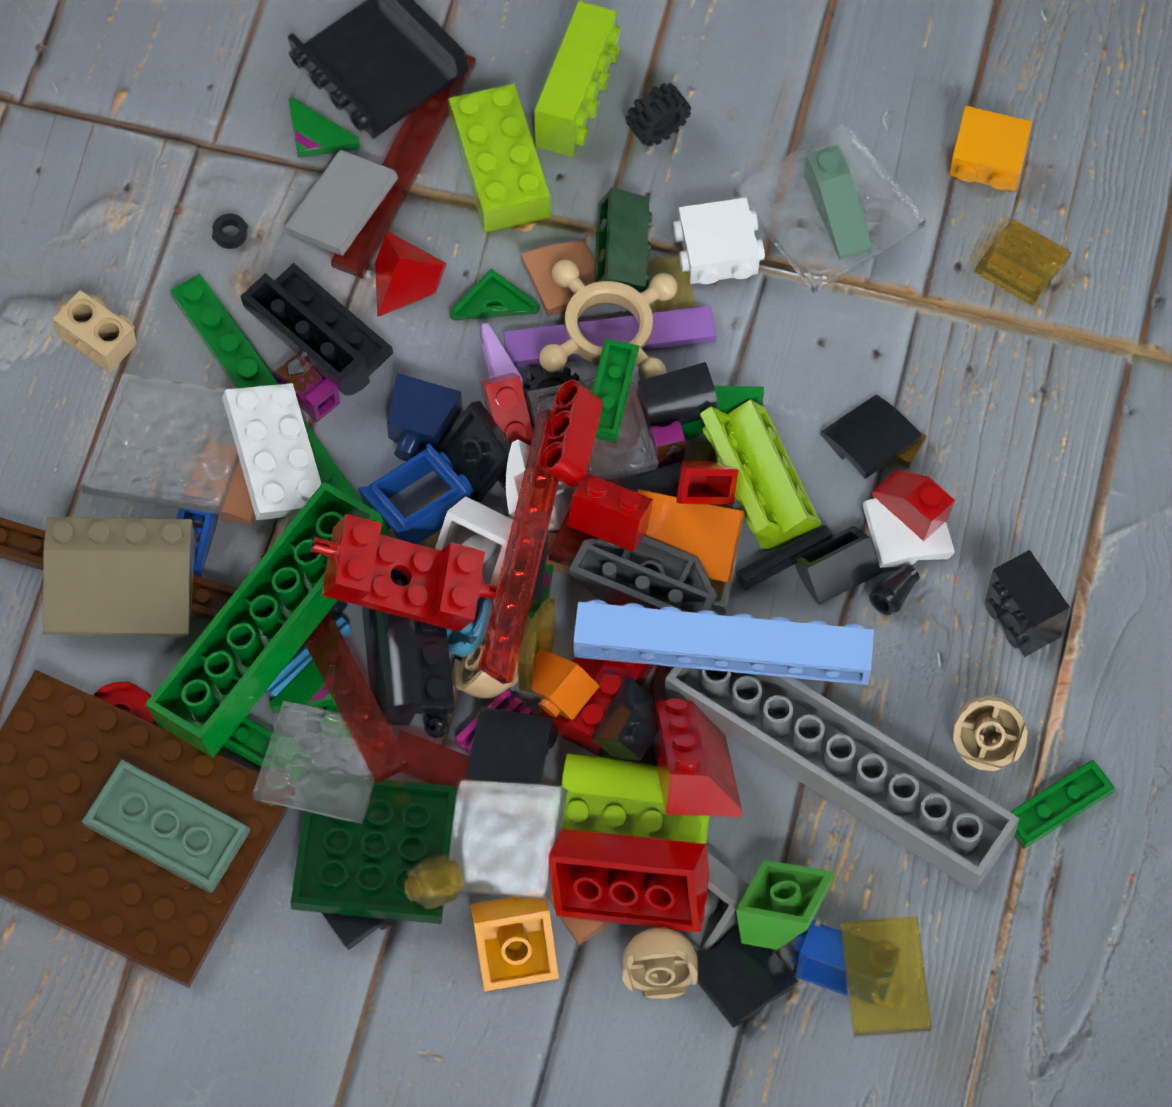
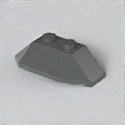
M643 536L634 552L602 539L584 540L569 568L571 576L595 597L607 604L625 605L635 603L649 609L675 607L680 609L681 612L697 613L702 610L710 611L717 598V594L711 586L698 557L646 536Z

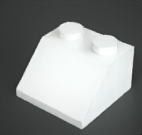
M465 496L447 511L435 549L441 551L452 542L485 551L482 568L483 582L500 587L518 559L528 527Z

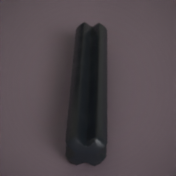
M822 525L738 570L736 576L739 584L745 590H748L795 565L792 556L832 537L831 530L826 525Z

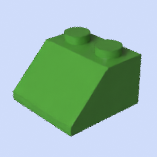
M763 859L736 909L741 943L778 950L806 931L835 878L834 872Z

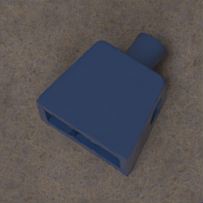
M397 373L387 420L388 438L398 442L394 452L397 458L408 461L416 456L418 448L427 449V444H430L437 451V446L447 435L461 413V391Z

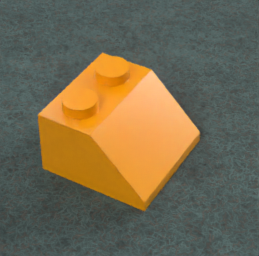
M965 105L949 176L957 177L964 182L974 181L990 185L997 190L1016 192L1033 121Z
M544 892L470 904L484 991L559 979L550 912Z

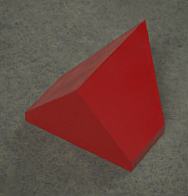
M387 232L375 261L377 317L434 295L437 292L447 263L393 233Z

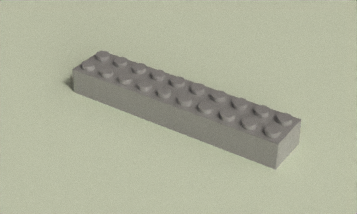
M674 667L665 679L664 697L667 699L680 698L685 701L694 702L723 734L974 892L977 891L1015 835L1019 817L795 678Z

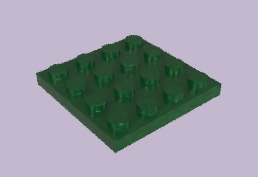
M309 772L291 896V910L442 924L457 786ZM441 855V860L438 858V862H435L436 856ZM435 856V859L432 858L433 865L431 870L441 871L437 873L441 874L438 876L441 877L438 878L439 882L429 880L432 878L426 875V866H431V861L427 864L424 862L413 867L414 870L410 873L415 875L411 877L418 879L414 884H418V887H424L422 889L423 892L415 895L409 885L408 873L411 865L419 861H427L430 857ZM437 882L438 884L433 885L428 883Z

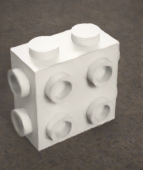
M747 197L679 207L678 221L673 222V233L675 242L682 243L683 251H679L680 267L682 272L688 271L690 284H712L721 279H745L758 274L759 261L765 259L762 239L756 240L754 231L758 230L757 215L755 210H749Z

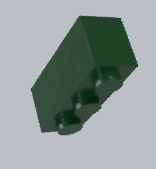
M611 187L599 201L594 283L601 281L620 282L636 289L639 293L647 289L650 280V273L646 271L647 259L651 251V242L648 241V230L652 222V212L649 211V197Z

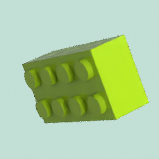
M578 1L534 110L535 147L574 158L578 146L584 147L589 133V127H586L589 118L595 119L600 104V100L597 99L600 91L605 92L607 90L611 75L608 70L611 64H617L621 52V45H618L622 27L617 25V11Z
M515 83L449 98L450 122L484 233L551 218L550 193Z

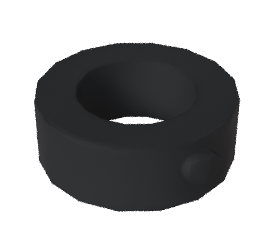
M223 214L213 223L212 239L222 248H237L246 241L248 224L237 214ZM232 225L239 229V232L232 237H226L221 234V230L226 226Z

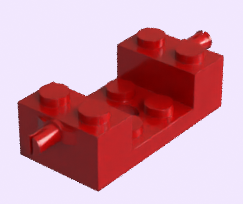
M346 514L333 527L331 541L315 537L311 545L313 546L311 548L312 553L328 556L321 596L460 632L475 620L477 601L480 597L500 602L503 596L504 588L502 586L499 587L483 582L482 568L485 551L452 542L440 551L380 534L382 523ZM393 569L401 570L406 575V586H399L393 582L391 578V571Z

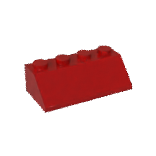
M574 657L572 662L577 663L599 685V688L573 720L560 714L554 718L543 709L539 716L554 718L553 726L558 729V736L600 757L604 749L594 742L591 736L626 677H630L642 687L655 665Z
M680 698L656 700L659 730L652 743L666 814L741 817L742 808L725 734L694 702L685 701Z
M561 829L548 854L556 916L701 932L710 875L706 844Z

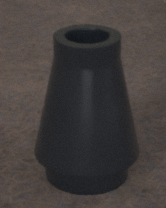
M904 564L899 570L874 584L869 595L872 606L884 615L898 612L913 586L920 579L919 573L911 565Z

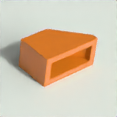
M541 648L536 654L532 691L541 699L539 706L549 715L556 718L560 714L573 720L599 688V685L577 663Z

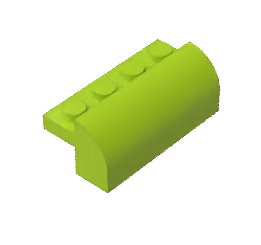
M750 399L728 414L712 406L700 413L705 423L703 432L712 444L717 455L718 464L739 469L735 498L740 503L745 514V520L761 548L773 549L787 545L822 526L766 407Z
M572 753L567 754L561 787L562 794L557 828L707 843L710 816L666 814L657 764Z

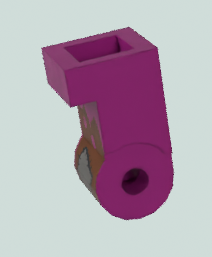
M297 354L293 355L273 372L279 385L293 383L299 406L316 423L340 404L338 387L328 378L325 380L312 369L308 362ZM326 400L325 404L322 407L318 408V406Z
M674 421L671 425L665 427H650L647 453L653 470L685 460L686 443L679 421Z

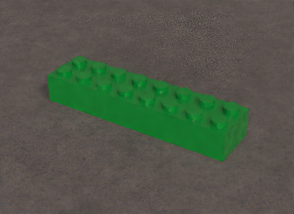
M323 482L146 702L145 705L155 722L206 755L214 758L338 601L321 596L328 556L311 552L313 539L318 537L331 541L333 527L346 514L382 523L380 534L389 536L390 534L381 514L330 484Z

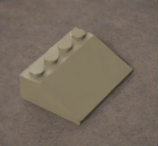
M46 517L43 554V634L189 637L196 534L192 519Z

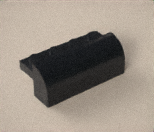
M295 263L290 265L275 280L265 273L241 295L243 306L249 313L308 362L325 379L328 378L344 395H353L365 388L370 383L369 376L393 354L392 347Z
M398 569L391 571L393 582L399 586H406V575ZM362 606L373 725L409 726L415 714H452L455 704L447 628Z

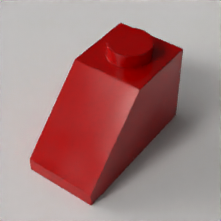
M683 460L676 503L733 505L739 469L711 461Z
M900 470L893 472L871 494L923 542L948 520L955 502L929 476Z

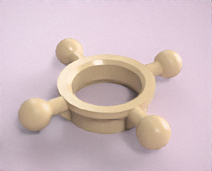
M558 261L552 269L553 281L560 287H569L574 293L565 313V328L570 339L561 345L549 344L545 346L539 354L541 366L549 372L560 371L566 365L567 357L572 354H578L588 362L599 365L603 347L588 341L580 332L577 321L582 312L588 307L600 303H612L628 309L638 322L639 331L629 343L640 346L636 365L639 367V378L644 380L665 374L666 367L660 359L649 358L642 348L650 338L653 326V315L649 304L655 300L667 301L673 298L677 292L675 278L667 273L657 274L652 278L650 288L642 293L626 284L615 281L595 282L586 286L579 279V268L573 261Z

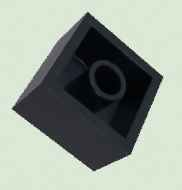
M1028 550L993 569L985 606L990 616L995 620L999 619L1004 626L1006 638L1011 646L1015 649L1019 648L1024 657L1059 639L1062 636L1070 606L1032 552Z

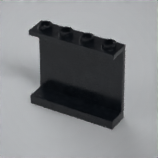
M366 0L304 44L293 33L288 36L291 48L289 57L295 66L299 69L304 67L309 73L313 84L319 90L324 88L329 93V98L334 106L340 111L344 109L349 114L353 125L360 132L365 130L373 139L469 72L466 52L414 0Z

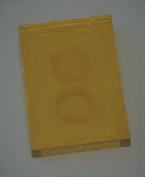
M918 917L841 922L840 932L853 1037L931 1031L932 1026Z

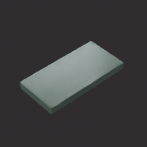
M122 759L82 820L83 825L211 894L250 833L249 826Z

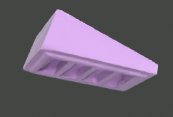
M489 323L482 324V327H480V342L489 378L514 372L520 376L523 388L521 375Z

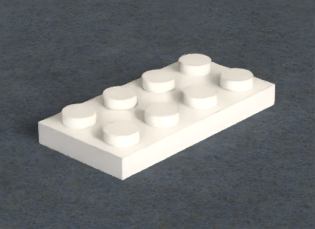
M293 383L226 389L222 399L256 520L296 516L322 483Z

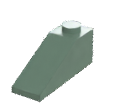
M839 145L806 154L804 178L839 261L872 251L873 247L851 172Z

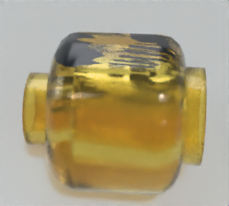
M436 855L411 865L408 873L409 879L405 880L404 883L408 898L412 902L416 901L422 908L431 910L458 899L460 889L464 886V878L461 868L456 861H450L448 857L443 855Z

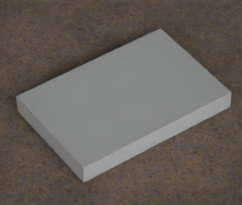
M340 149L287 222L285 229L288 234L343 256L397 181L398 176L392 169Z

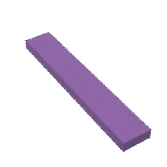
M711 305L652 313V332L642 350L716 342ZM634 315L577 322L582 335L588 341L600 347H603L605 338L629 343L639 331V325ZM565 324L504 332L506 352L515 367L540 364L539 354L545 346L549 344L561 345L570 339L566 332ZM572 354L567 357V361L584 359L578 354Z

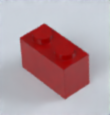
M512 372L479 381L486 410L512 445V442L520 440L531 447L536 446L520 376Z
M587 473L573 493L567 526L634 552L647 531L653 499Z

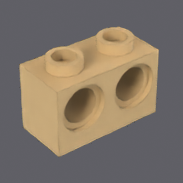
M81 290L52 319L59 338L108 373H111L137 345L134 333L135 327L127 317L122 314L116 316L108 310L107 305L95 295L90 297ZM81 318H90L86 322H78ZM110 336H116V337H117L116 339H114V340H112V341H105V340H104L105 338L110 337Z

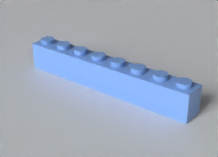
M590 600L586 603L578 602L574 634V657L868 685L871 673L874 630L866 629L858 624H849L841 627L830 626L823 621L798 623L783 617L766 620L755 619V617L749 614L724 616L709 610L692 613L681 612L680 609L675 607L649 609L635 603L617 606L608 605L601 600Z

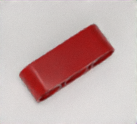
M576 380L566 381L556 393L539 463L544 471L567 487L578 485L586 475L603 404L598 396Z

